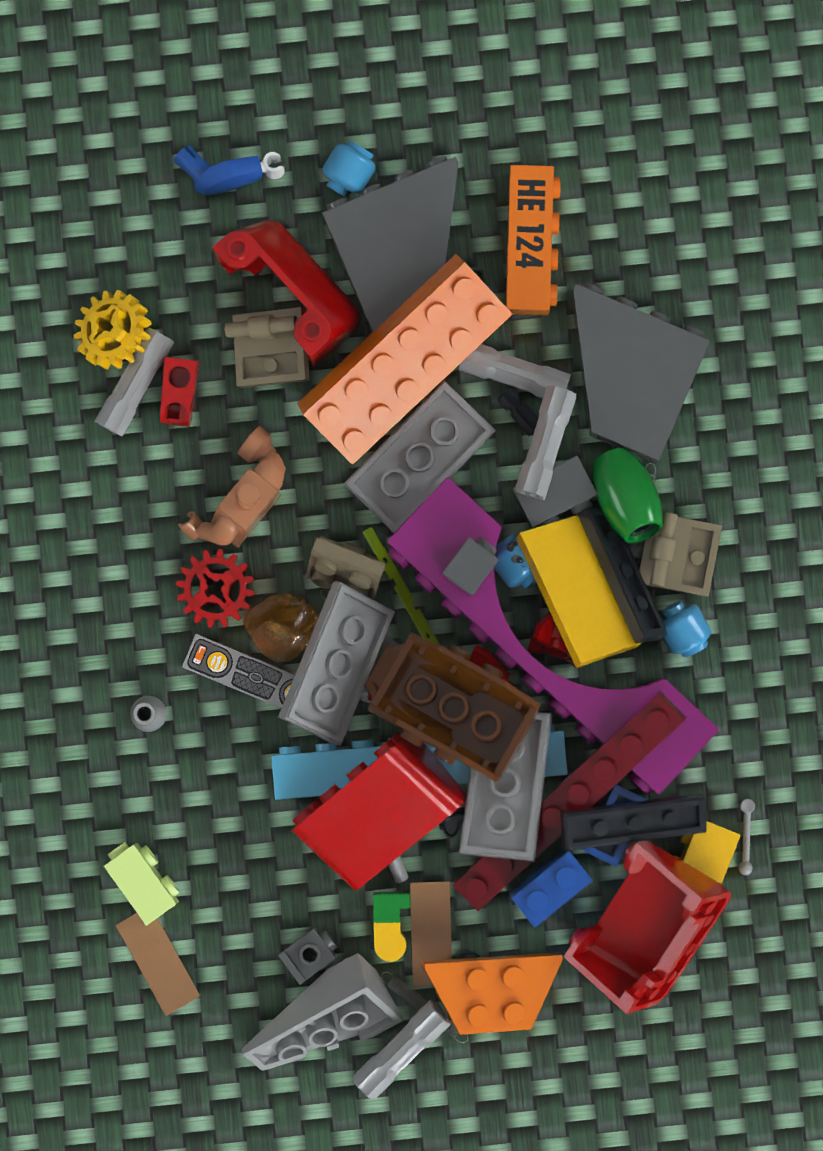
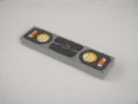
M195 634L182 665V668L279 708H282L295 677L292 673L198 634Z

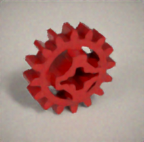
M218 549L214 558L211 557L208 550L203 551L204 560L199 561L193 556L190 558L193 565L191 570L184 567L181 568L180 571L186 575L185 581H176L177 586L184 588V593L178 595L177 600L187 601L188 605L183 610L185 614L193 611L196 612L195 623L199 624L203 618H207L209 628L214 627L216 620H220L223 627H228V617L232 616L237 621H240L239 609L250 610L251 606L245 602L246 597L255 596V592L247 589V585L255 580L253 576L244 577L243 573L247 570L248 565L244 563L237 567L235 563L238 556L234 553L226 560L224 559V551ZM223 565L230 569L223 574L212 573L207 566ZM197 575L201 580L200 589L193 597L192 583ZM206 575L217 583L224 582L225 585L222 586L221 591L226 602L214 594L208 596L207 592L211 588L208 584L209 581L205 577ZM239 580L240 593L237 601L234 602L231 598L232 586ZM209 603L219 604L224 612L209 613L202 610V608Z

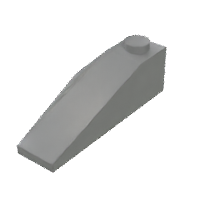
M356 953L327 969L242 1048V1054L260 1070L264 1071L303 1059L309 1050L326 1046L327 1050L330 1051L339 1048V1041L359 1036L360 1041L372 1038L402 1022L403 1018L377 970L359 953Z

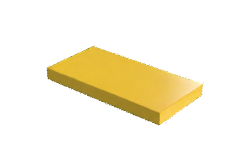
M578 515L518 534L516 540L576 668L637 648L642 644H635Z

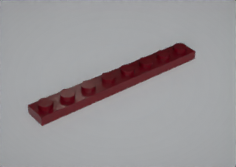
M661 691L542 800L535 859L561 836V811L591 808L685 721L687 717ZM482 856L455 881L453 887L479 911L531 862Z

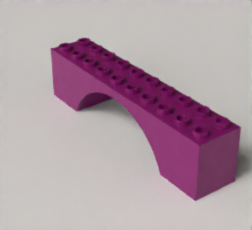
M447 477L387 541L388 547L391 549L388 552V556L403 570L409 565L418 574L415 577V581L430 595L436 590L445 599L441 605L454 618L458 619L461 615L472 624L468 630L481 643L484 644L489 640L499 650L494 655L509 669L516 665L524 672L525 675L521 680L536 694L543 690L552 699L548 705L563 719L570 715L578 723L574 729L589 743L593 744L595 741H598L602 745L661 691L687 718L630 771L632 774L628 778L642 793L648 794L651 791L659 795L720 729L666 679H659L644 686L631 689H599L572 682L544 667L521 645L510 629L499 604L494 568L472 597L445 578L442 573L469 537L475 542L481 537L496 548L502 528Z

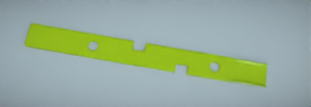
M370 527L362 533L378 560L385 563L383 558L387 559L384 571L389 580L393 578L397 584L394 589L421 636L439 644L420 609L415 610L412 604L415 602L414 598L373 528ZM426 632L429 633L430 638H427Z

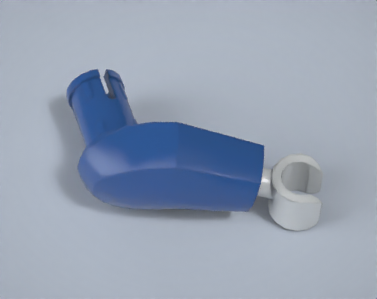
M187 145L174 158V162L194 180L195 191L205 196L222 194L259 181L262 178V173H265L270 179H279L285 172L283 166L277 168L269 167L270 164L281 161L280 155L276 152L267 153L263 162H260L257 155L209 165L191 145Z

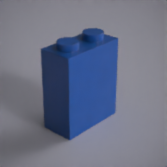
M562 848L508 893L530 923L537 927L593 880L570 851H565Z

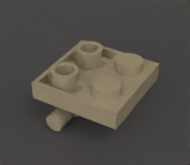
M298 307L232 315L233 323L225 324V335L227 338L234 337L237 387L248 388L310 381L307 353L298 344L294 335L295 324L305 313L304 308Z
M663 512V527L657 534L644 540L639 571L645 585L709 597L722 526L681 518L677 514Z
M321 536L316 539L312 548L306 578L311 579L315 585L325 589H330L333 581L341 582L374 600L382 575L385 573L386 564L380 562L377 557L365 553L366 549L349 542L341 544Z

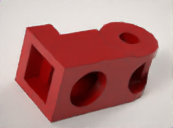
M165 357L160 422L162 424L190 427L201 361Z

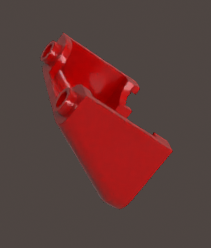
M266 220L238 229L224 236L212 247L218 263L230 276L235 271L244 270L257 277L269 266L308 309L296 322L294 335L298 344L307 353L308 361L313 368H316L359 327L360 315L355 304L279 222Z
M646 840L634 842L626 850L623 856L625 859L623 867L629 873L598 923L586 929L581 927L571 936L569 940L571 946L564 955V958L626 1014L654 1006L669 993L731 898V892L722 884Z

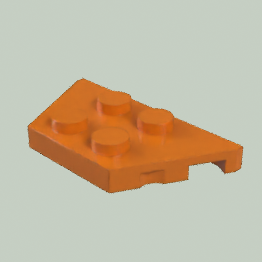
M554 952L422 961V968L433 984L436 994L447 1010L456 1031L460 1035L531 1030L563 958L562 954Z

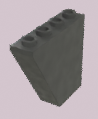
M446 156L433 159L426 164L427 169L415 174L413 170L402 172L393 178L394 183L382 188L380 184L369 186L360 192V197L351 201H347V198L338 199L328 204V210L322 212L323 220L371 332L377 329L446 263L458 173L456 156L448 160Z
M586 282L583 286L576 284L571 299L589 436L617 448H627L634 455L656 464L662 455L710 340L703 338L704 332L697 328L684 325L682 329L670 324L671 319L664 314L651 311L649 315L637 310L638 305L629 299L617 297V300L606 297L603 295L604 290L596 285Z

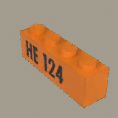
M510 165L505 306L512 315L548 316L550 306H557V284H551V270H558V249L552 248V234H559V213H553V199L560 198V177H554V166Z

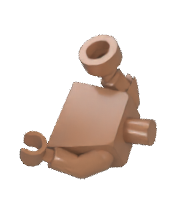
M258 426L250 434L238 451V455L248 463L258 461L259 464L254 471L249 468L217 507L211 523L203 522L194 511H191L187 514L190 520L184 524H178L179 528L190 540H196L200 537L203 540L222 546L232 543L239 548L280 498L279 490L283 485L286 467L282 458L276 453L275 448L271 444V434L261 426Z

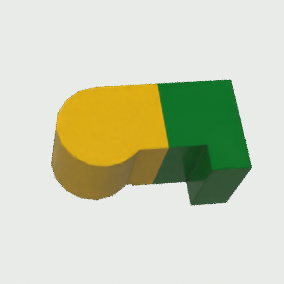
M410 891L373 892L374 947L376 954L384 961H397L405 953L406 939L401 931L400 909L410 908Z

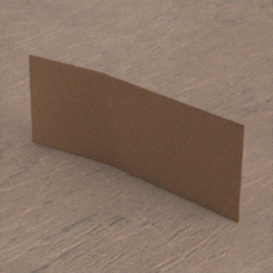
M450 881L410 883L413 987L433 986L422 968V961L452 959Z
M135 913L115 925L165 1016L200 997L158 919H155L146 926L140 916Z

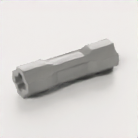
M149 327L144 332L151 336L150 339L142 340L140 343L145 351L143 353L138 351L133 353L135 362L128 363L112 394L106 399L94 421L122 437L134 417L136 408L156 371L162 366L165 357H167L174 344L173 340Z
M483 344L479 345L463 360L458 369L483 379L489 378L530 392L540 398H543L547 386L567 389L571 376L569 373L548 366H540L498 352L494 348Z
M556 386L546 387L539 409L537 425L526 460L522 464L515 492L534 499L545 500L562 437L575 404L576 394L574 392Z
M429 1000L377 1055L372 1056L354 1074L352 1079L356 1086L368 1098L375 1100L427 1045L432 1044L451 1025L452 1021L447 1013L437 1003Z

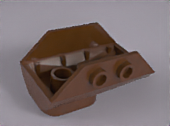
M410 633L406 642L397 646L386 647L365 684L372 700L367 710L402 729L403 731L400 736L410 743L420 747L422 742H425L436 748L433 755L444 762L453 765L454 761L457 760L497 783L511 764L528 734L541 704L502 680L501 678L504 673L487 663H484L481 668L470 662L471 655L455 645H451L448 650L439 644Z

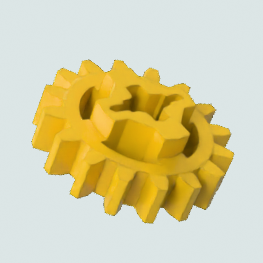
M107 290L103 291L101 301L94 296L90 298L92 307L90 309L86 307L80 309L85 315L84 319L75 320V324L81 328L80 332L74 334V339L81 343L77 350L86 356V360L106 370L111 365L121 369L123 359L130 363L135 362L133 353L135 351L143 353L145 349L140 343L142 340H149L151 337L144 332V328L152 325L151 321L144 317L148 312L147 308L142 306L138 299L130 294L126 295L121 290H117L114 295Z

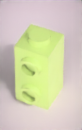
M124 842L108 854L111 861L104 865L105 869L146 926L179 902L176 897L180 893L178 888L168 875L162 878L154 867L158 864V860L146 845L141 848L136 843L129 847Z

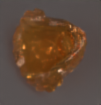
M282 593L281 595H273L251 608L245 614L243 623L246 632L251 637V641L264 656L277 662L291 661L306 650L319 616L306 603L304 598L293 596L291 593Z

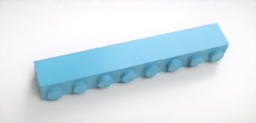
M551 724L545 777L568 775L564 731H555V724ZM373 740L352 741L351 749L338 750L337 745L332 743L315 744L316 752L301 753V746L280 747V755L271 756L275 800L321 796L335 784L340 789L350 782L346 775L363 761L367 766L376 761L378 758L374 752L381 746L374 747ZM425 743L426 746H427V747L431 750V752L433 753L436 748H434V747L430 746L429 744ZM437 758L458 784L468 783L470 767L457 760L454 761L453 765H450Z

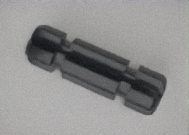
M514 388L507 389L499 396V403L506 411L510 410L512 412L510 416L528 436L532 435L533 437L539 417L526 402L522 403L520 401L521 396Z

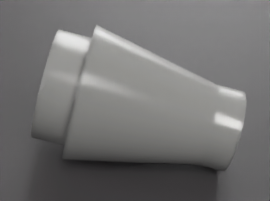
M154 696L140 697L134 702L130 711L133 724L139 730L145 732L159 729L164 724L167 715L163 702ZM145 707H148L152 713L151 718L147 721L140 717V711Z

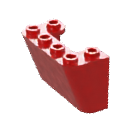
M400 732L374 752L378 759L371 765L367 766L363 761L346 775L350 780L348 784L341 789L335 784L292 819L296 826L291 831L355 891L466 802L467 794L436 756L433 755L426 744L422 742L420 747L402 738Z

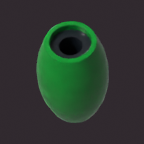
M627 448L612 449L597 457L592 464L593 486L603 514L612 528L628 543L641 542L657 534L663 527L661 502L655 484L642 462Z

